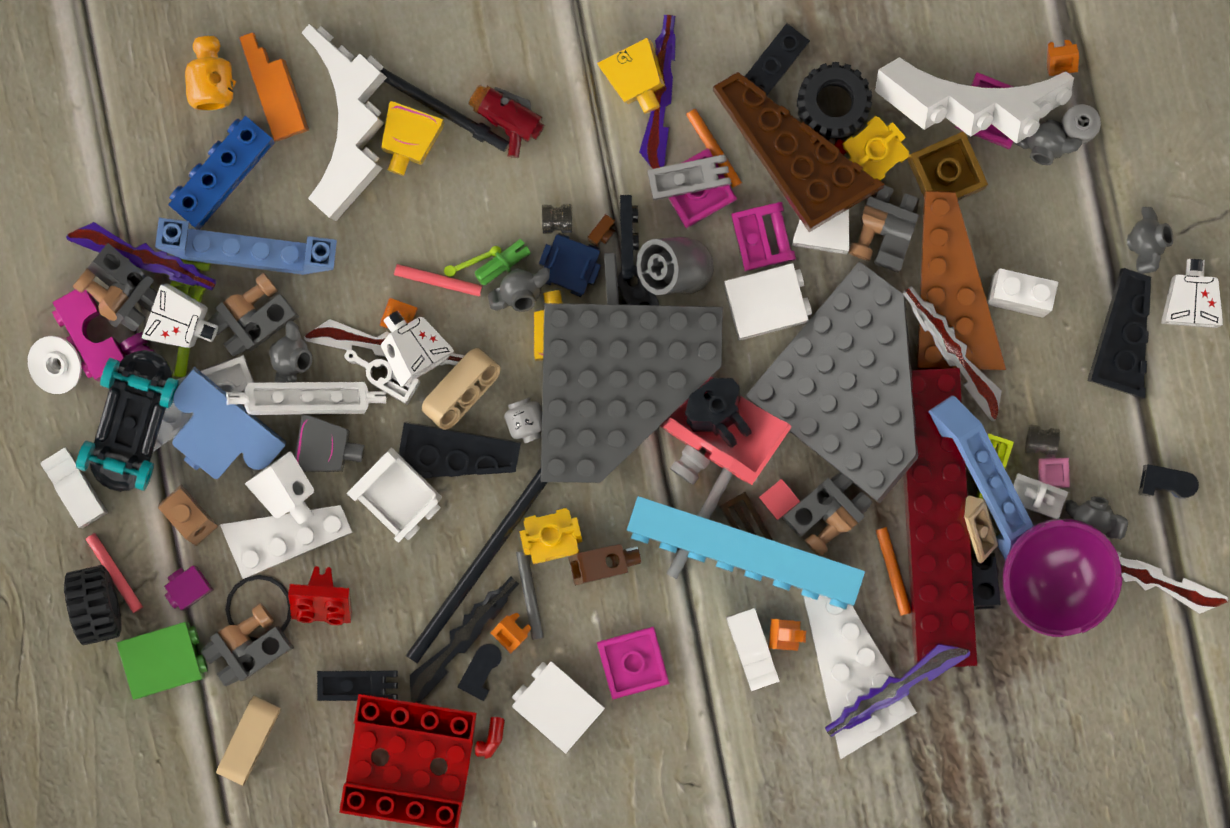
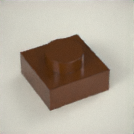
M605 214L589 234L588 241L596 247L601 242L606 245L616 232L613 229L615 220Z

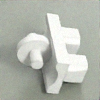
M1018 473L1013 486L1024 507L1050 518L1059 519L1068 492Z

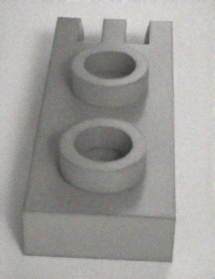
M726 155L647 170L653 200L732 184L730 178L718 179V175L729 173L728 166L716 168L715 165L726 162Z

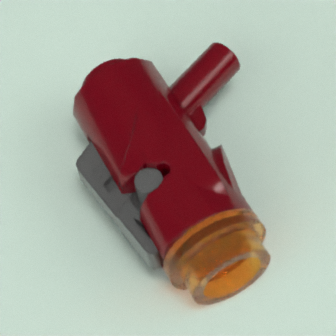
M479 85L468 105L474 108V112L485 117L496 128L499 125L505 129L506 135L510 137L507 156L511 158H519L522 139L526 142H529L531 138L537 140L545 126L541 123L543 117L531 111L529 100L498 87L493 89L488 85L486 87Z

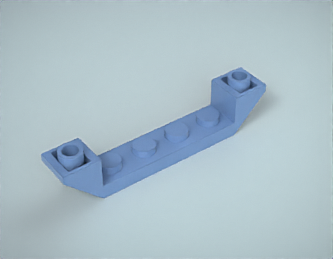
M159 218L155 248L183 260L301 275L334 269L337 240L307 236V243L188 229L189 221Z
M951 396L929 410V413L941 437L953 438L1001 532V534L996 536L998 548L1006 561L1013 544L1034 525L982 423L955 396Z

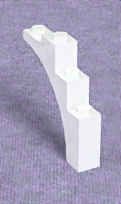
M309 24L302 34L315 47L328 68L336 92L338 131L332 159L322 180L308 199L329 218L337 221L383 169L376 163L379 157L368 147H365L364 150L362 148L385 123L378 117L382 113L369 101L366 104L364 103L387 77L381 72L383 66L370 55L366 59L359 53L352 61L355 56L342 45L339 48L335 47L330 42L334 37L323 27L320 26L318 29H315Z
M899 57L878 69L875 92L924 130L935 123H940L946 117L970 137L980 130L987 129L992 124L1015 143H1018L1037 132L1040 126V118L1045 117L1051 110L1059 105L1066 104L1070 100L1074 77L1065 71L1051 79L1027 86L981 88L961 85L934 77L915 68Z

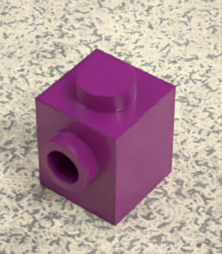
M193 565L186 571L180 568L167 578L170 582L164 586L168 591L164 596L174 609L179 607L180 610L185 611L214 589L199 568Z

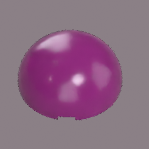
M1073 519L1049 520L1027 530L1013 544L1003 569L1004 593L1013 613L1030 629L1051 637H1064L1081 632L1085 633L1096 627L1114 608L1122 586L1119 556L1110 540L1093 526Z

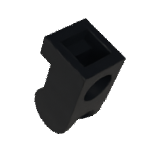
M1147 464L1143 465L1138 495L1150 497L1154 496L1155 490L1171 492L1179 499H1185L1197 492L1199 482L1192 473Z
M991 553L982 563L978 562L976 554H971L974 610L998 609L1001 601L995 553Z
M491 643L480 646L457 688L485 701L490 690L483 687L491 670L501 663L502 652L500 648Z

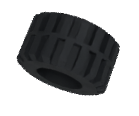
M832 62V65L822 64L818 69L814 68L810 71L801 84L797 98L798 116L800 119L802 118L805 124L826 140H830V138L842 140L845 136L850 137L863 126L871 110L872 91L868 88L869 82L866 78L863 79L861 77L862 73L858 69L856 71L852 70L849 64L845 63L844 66L839 65V62ZM828 86L843 88L849 94L852 101L849 112L841 117H831L824 114L817 105V96L823 88Z
M103 565L66 573L64 580L65 601L70 623L78 641L82 645H88L118 638L122 626L116 590L108 570Z

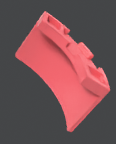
M711 376L704 384L713 379V377ZM742 396L738 405L739 415L747 423L752 433L745 437L733 423L727 428L737 441V444L732 448L728 446L719 434L716 436L713 432H694L686 423L687 416L685 415L689 398L660 425L661 428L684 444L693 447L697 451L701 448L707 451L704 456L721 468L724 467L734 476L750 485H753L792 427L789 423L764 411Z

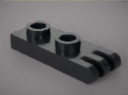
M786 23L744 77L762 89L766 96H768L806 48L810 40Z
M620 195L622 277L625 280H630L634 276L633 250H639V232L633 233L632 224L638 223V205H632V195Z
M317 671V701H357L358 694L398 700V694H386V689H398V682H386V677H398V671Z

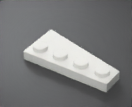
M244 355L201 370L204 375L226 393L242 392L247 383H254ZM182 377V378L177 379V380H179V384L182 382V380H183L185 377ZM173 401L171 407L165 410L153 451L174 438L194 413H184L178 410Z
M342 506L313 509L311 511L314 515L301 525L297 523L291 513L284 514L279 518L269 516L220 524L242 579L353 533Z

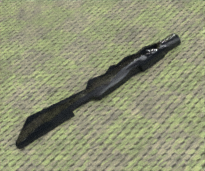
M512 576L498 590L488 592L484 601L474 604L471 613L464 615L462 625L449 631L450 643L410 674L411 702L420 704L449 672L444 669L458 653H466L482 633L486 622L490 618L492 620L496 618L507 603L510 594L519 585Z

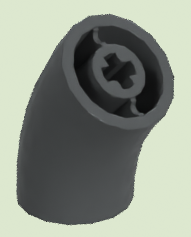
M688 237L651 239L642 245L637 256L636 265L639 279L642 285L655 295L671 293L694 294L705 288L711 281L714 272L713 258L708 248L700 241Z

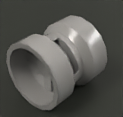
M686 445L682 451L681 459L675 461L670 469L694 485L699 479L698 473L701 469H706L711 461L693 447Z

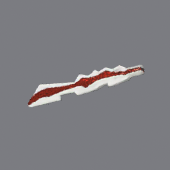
M329 319L306 334L304 339L307 342L344 350H352V345L373 350L375 356L386 357L381 348V343L390 333L386 331L380 336L374 337ZM452 353L441 366L445 364L457 365L465 355Z
M1117 552L1124 582L1136 581L1145 591L1157 586L1199 614L1228 602V597L1186 578H1183L1182 583L1164 576L1161 568L1138 560L1125 559L1120 557V552Z

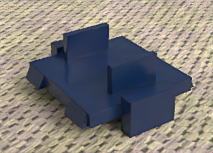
M558 233L552 246L545 245L539 261V265L550 270L549 280L545 284L551 286L553 283L569 289L571 294L581 297L584 295L587 285H594L601 268V265L596 263L600 254V248L590 244L586 246L569 239L570 237Z

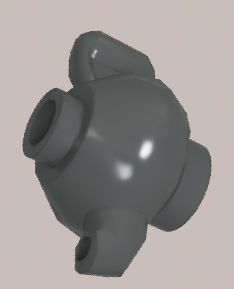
M1048 119L1040 124L1039 129L1033 136L1026 137L1020 142L1015 143V145L1023 149L1030 148L1032 150L1030 158L1034 162L1041 165H1051L1054 159L1060 158L1063 154L1077 151L1082 145V141L1075 138L1068 139L1062 124L1056 120Z
M1152 207L1141 208L1143 219L1135 224L1131 233L1127 236L1129 249L1139 255L1136 260V268L1140 274L1157 271L1161 260L1160 255L1164 253L1166 247H1170L1173 244L1171 227L1167 223L1160 224L1158 222V217Z
M521 268L511 270L501 281L500 287L488 294L490 308L498 311L511 306L518 312L529 311L534 307L535 302L539 298L541 287L549 280L550 270L543 268L535 274Z
M291 320L286 323V336L272 344L269 350L273 369L277 371L275 383L296 382L297 374L307 371L312 364V354L305 341L300 338L299 326Z
M1094 496L1091 497V500L1086 501L1080 506L1072 500H1066V512L1074 520L1093 526L1110 539L1121 540L1126 535L1128 520L1121 515H1115L1108 505V500L1105 498Z

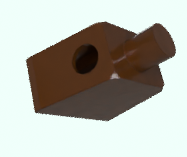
M621 544L581 552L568 557L575 586L628 573L627 567L641 564L638 547L623 550ZM607 557L611 558L612 567L607 566Z

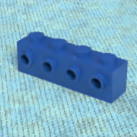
M246 115L242 120L238 118L230 125L227 130L229 135L223 142L217 141L208 152L210 157L203 165L198 163L189 173L191 179L184 187L179 185L169 197L172 201L168 205L182 218L189 221V224L197 230L204 226L275 144V141Z

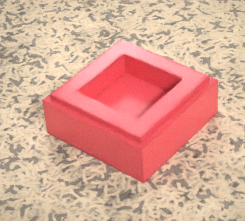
M782 479L758 497L776 520L780 519L800 502Z

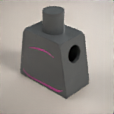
M302 414L295 459L303 472H343L345 460L362 462L365 445L348 442L350 435L348 429Z

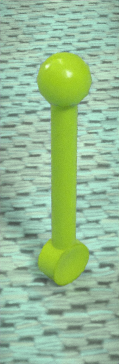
M493 246L490 251L461 264L446 266L444 273L447 277H454L457 271L491 256L496 257L495 253H501L502 250L499 246Z

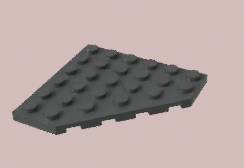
M859 261L745 396L759 408L789 423L792 426L789 431L878 503H881L918 459L915 409L912 396V371L909 358V333L906 320L907 308L906 298L900 291Z
M544 303L541 482L601 483L674 413L693 392L699 389L722 365L723 307Z

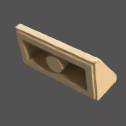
M967 496L964 518L979 563H982L998 546V542L985 500Z

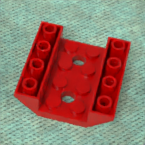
M358 694L354 718L355 729L339 813L430 828H458L470 766L477 713ZM378 748L385 749L389 754L388 762L382 766L375 764L372 759L373 752ZM435 758H443L447 762V771L442 775H436L431 770V762Z

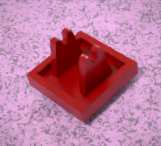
M315 566L308 585L289 584L288 597L292 619L301 623L323 621L330 625L351 623L350 589L333 587L332 569L330 567H327L325 574L322 575L320 574V568Z

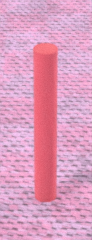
M399 264L396 265L394 276L478 297L481 295L483 286Z
M96 533L88 536L85 540L100 563L110 573L113 583L133 614L142 609L143 606Z

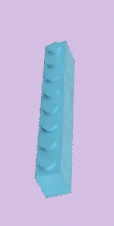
M639 496L637 497L627 527V531L632 533L631 539L648 544L649 539L661 542L659 546L661 549L676 553L679 548L689 552L688 558L703 563L706 558L717 561L716 567L733 572L734 567L745 570V577L761 581L762 577L774 580L773 586L789 591L790 587L794 586L802 589L801 595L818 600L819 595L831 599L830 605L845 610L847 605L854 606L865 574L863 570Z

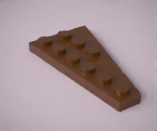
M739 72L713 86V92L808 232L813 231L884 188V183L863 171V167L858 163L850 161L839 152L837 147L807 124L801 123L794 118L789 110L768 98L763 90Z

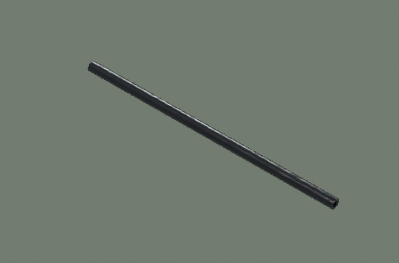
M541 468L406 654L409 659L417 664L544 489L548 482H541Z

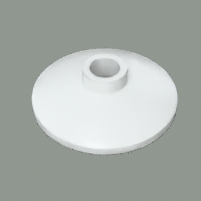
M58 336L43 337L33 344L28 354L30 375L34 382L44 391L52 394H62L70 391L77 385L82 371L81 360L74 346L64 338ZM57 359L60 360L61 366L58 365Z

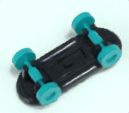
M147 350L135 351L125 356L120 362L119 360L109 358L104 367L100 386L108 388L109 392L94 443L84 441L77 457L76 469L86 471L90 465L91 472L96 480L110 490L122 492L136 488L145 491L150 482L154 469V463L150 462L165 410L171 407L174 401V393L179 385V380L173 379L169 363L161 355Z

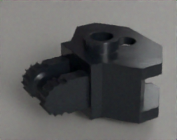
M713 378L689 396L685 411L687 416L686 423L694 432H713L716 436L719 434L730 448L737 444L734 435L727 429L733 423L745 437L752 433L747 423L739 415L740 387L733 378Z

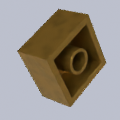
M964 131L910 154L907 159L923 196L925 190L955 191L959 201L985 190L988 186Z

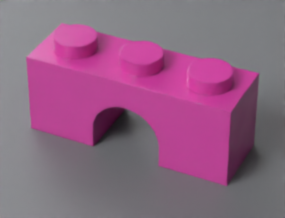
M75 289L52 302L56 309L52 311V314L59 326L65 325L70 336L66 337V339L74 346L76 351L80 352L84 360L81 362V366L88 378L93 377L94 380L100 382L108 359L113 358L120 362L125 357V354L122 353L118 346L119 343L113 337L99 343L90 341L87 335V326L93 318L101 314L97 303L88 291L85 290L83 293H80Z

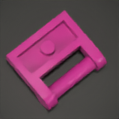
M782 202L731 214L745 272L796 260L795 252L791 251L782 215V212H784ZM763 216H771L779 254H771Z

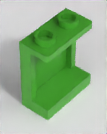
M189 622L179 623L116 642L133 700L205 679L204 672H208L205 657L203 654L199 655L196 644L200 643L198 632L195 626L190 627Z

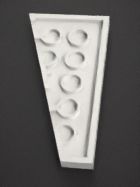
M819 595L818 600L803 596L831 720L834 722L840 717L844 707L853 705L858 696L869 693L870 688L881 687L889 676H895L853 606L847 605L845 610L830 605V598ZM899 682L890 683L873 698L862 700L857 710L853 711L843 723L847 722L853 715L872 702L894 696L896 690L900 687ZM908 697L902 698L887 708L873 712L871 714L872 718L855 727L843 729L837 733L835 738L840 759L915 715L917 712Z

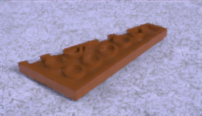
M925 190L920 297L924 301L932 303L936 313L946 317L948 326L954 327L955 338L967 345L965 357L978 369L1006 370L955 191ZM920 304L919 309L925 313L941 334L946 351L955 354L965 369H972L964 360L960 345L954 342L946 332L943 321L933 317ZM919 323L917 367L958 368L957 366H949L935 345L930 331L927 330L925 332Z

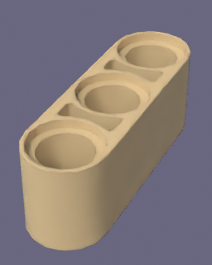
M474 348L470 350L423 401V413L441 429L448 430L452 428L496 381L500 374V366L481 349Z
M255 695L252 697L222 757L216 774L244 786L281 708Z

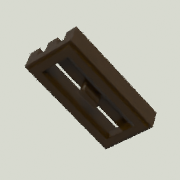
M746 492L719 506L731 527L739 529L728 510L729 507L733 506L747 532L756 535L738 502L743 500L764 538L773 541Z

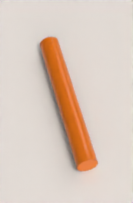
M696 108L686 114L687 118L712 156L725 155ZM728 159L726 162L717 163L719 167L728 166L729 173L723 175L725 178L731 179L732 184L730 186L732 189L742 184L741 179Z
M887 527L878 529L876 534L900 616L912 613Z

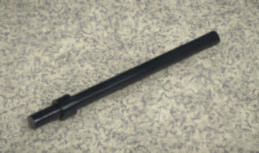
M383 68L381 70L387 77L384 82L469 131L476 140L482 143L486 141L503 152L508 148L509 141L492 132L491 127L482 122L478 124L387 69Z

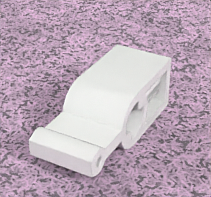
M347 350L344 355L349 363H357L366 369V376L374 386L408 405L421 383L418 379H414L404 385L408 388L407 391L392 382L393 380L398 381L389 362L375 359L368 363L361 359L353 350ZM382 366H385L388 370L387 377L385 379L380 377L378 381L374 380L373 370L375 368L381 369Z
M66 447L40 463L78 528L83 529L108 513L81 470L76 469V462Z
M755 608L727 617L726 620L751 691L779 682Z

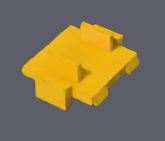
M874 116L867 122L868 126L854 138L851 136L843 143V149L851 157L850 161L858 163L863 167V171L874 179L877 178L881 181L886 177L885 173L898 162L902 163L909 157V151L901 143L906 137L893 122L887 127L880 117Z
M567 508L556 510V513L537 518L534 515L524 518L525 530L519 532L525 556L531 554L533 564L579 553L577 543L583 542L578 519L577 517L571 519L570 511Z

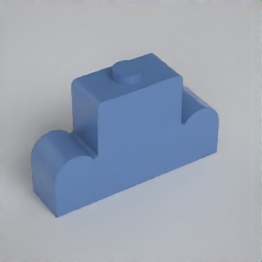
M195 366L178 385L173 398L175 406L184 413L192 412L194 414L175 435L172 444L186 456L184 461L195 470L202 468L211 477L218 479L240 453H243L244 462L248 467L256 470L264 469L285 447L286 441L255 415H248L244 406L241 404L227 405L226 392Z

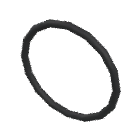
M255 575L243 579L233 587L227 597L225 608L230 625H235L230 613L231 599L239 587L248 581L257 579L270 581L280 587L286 596L288 604L287 619L281 627L282 632H284L291 621L288 591L282 583L272 577ZM249 636L252 641H256L258 639L256 637Z

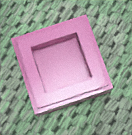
M1069 458L1038 459L1039 481L1057 488H1069Z

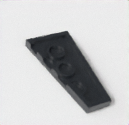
M1126 268L1120 269L1087 380L1141 399L1145 398L1146 388H1144V375L1147 372L1145 356L1149 331H1147V317L1150 315V276Z
M404 422L399 455L424 479L474 474L512 473L517 470L521 442Z

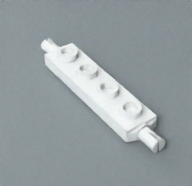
M365 382L247 383L244 392H227L226 404H244L248 415L365 414L369 403H386V392L368 391Z

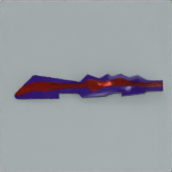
M664 15L661 34L655 40L657 48L655 53L665 86L654 91L660 107L651 111L639 151L652 169L664 167L669 127H663L665 108L672 102L673 76L671 62L675 61L676 36L674 34L676 16Z
M95 222L77 229L66 236L67 240L98 253L109 243L136 267L153 273L170 275L169 279L191 286H201L211 291L216 285L215 279L200 273L195 265L184 264L179 257L168 256L167 252L164 251L155 252L147 243L135 248Z

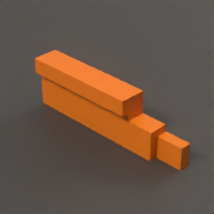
M253 32L239 37L274 141L278 142L309 131L286 60L279 59L270 63L266 49L263 47L259 48L255 33Z

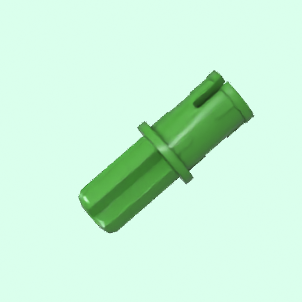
M518 239L517 242L503 252H496V257L475 271V276L482 285H487L505 271L509 273L513 265L531 254L528 247H524L525 243L522 239Z

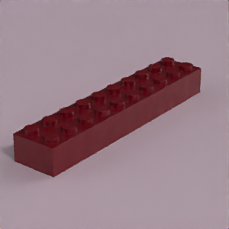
M960 368L911 370L918 459L903 475L914 666L938 644L958 648L937 654L919 669L938 667L946 659L966 654L968 650L970 655L953 667L977 666L970 534L964 518L967 498L966 464L953 438L941 437L929 413V410L951 396H955L962 403Z

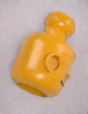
M214 36L195 38L193 51L196 53L197 59L190 61L185 69L187 102L198 110L222 109L229 106L233 100V88L236 81L232 79V65L229 61L218 58L221 45L218 38Z

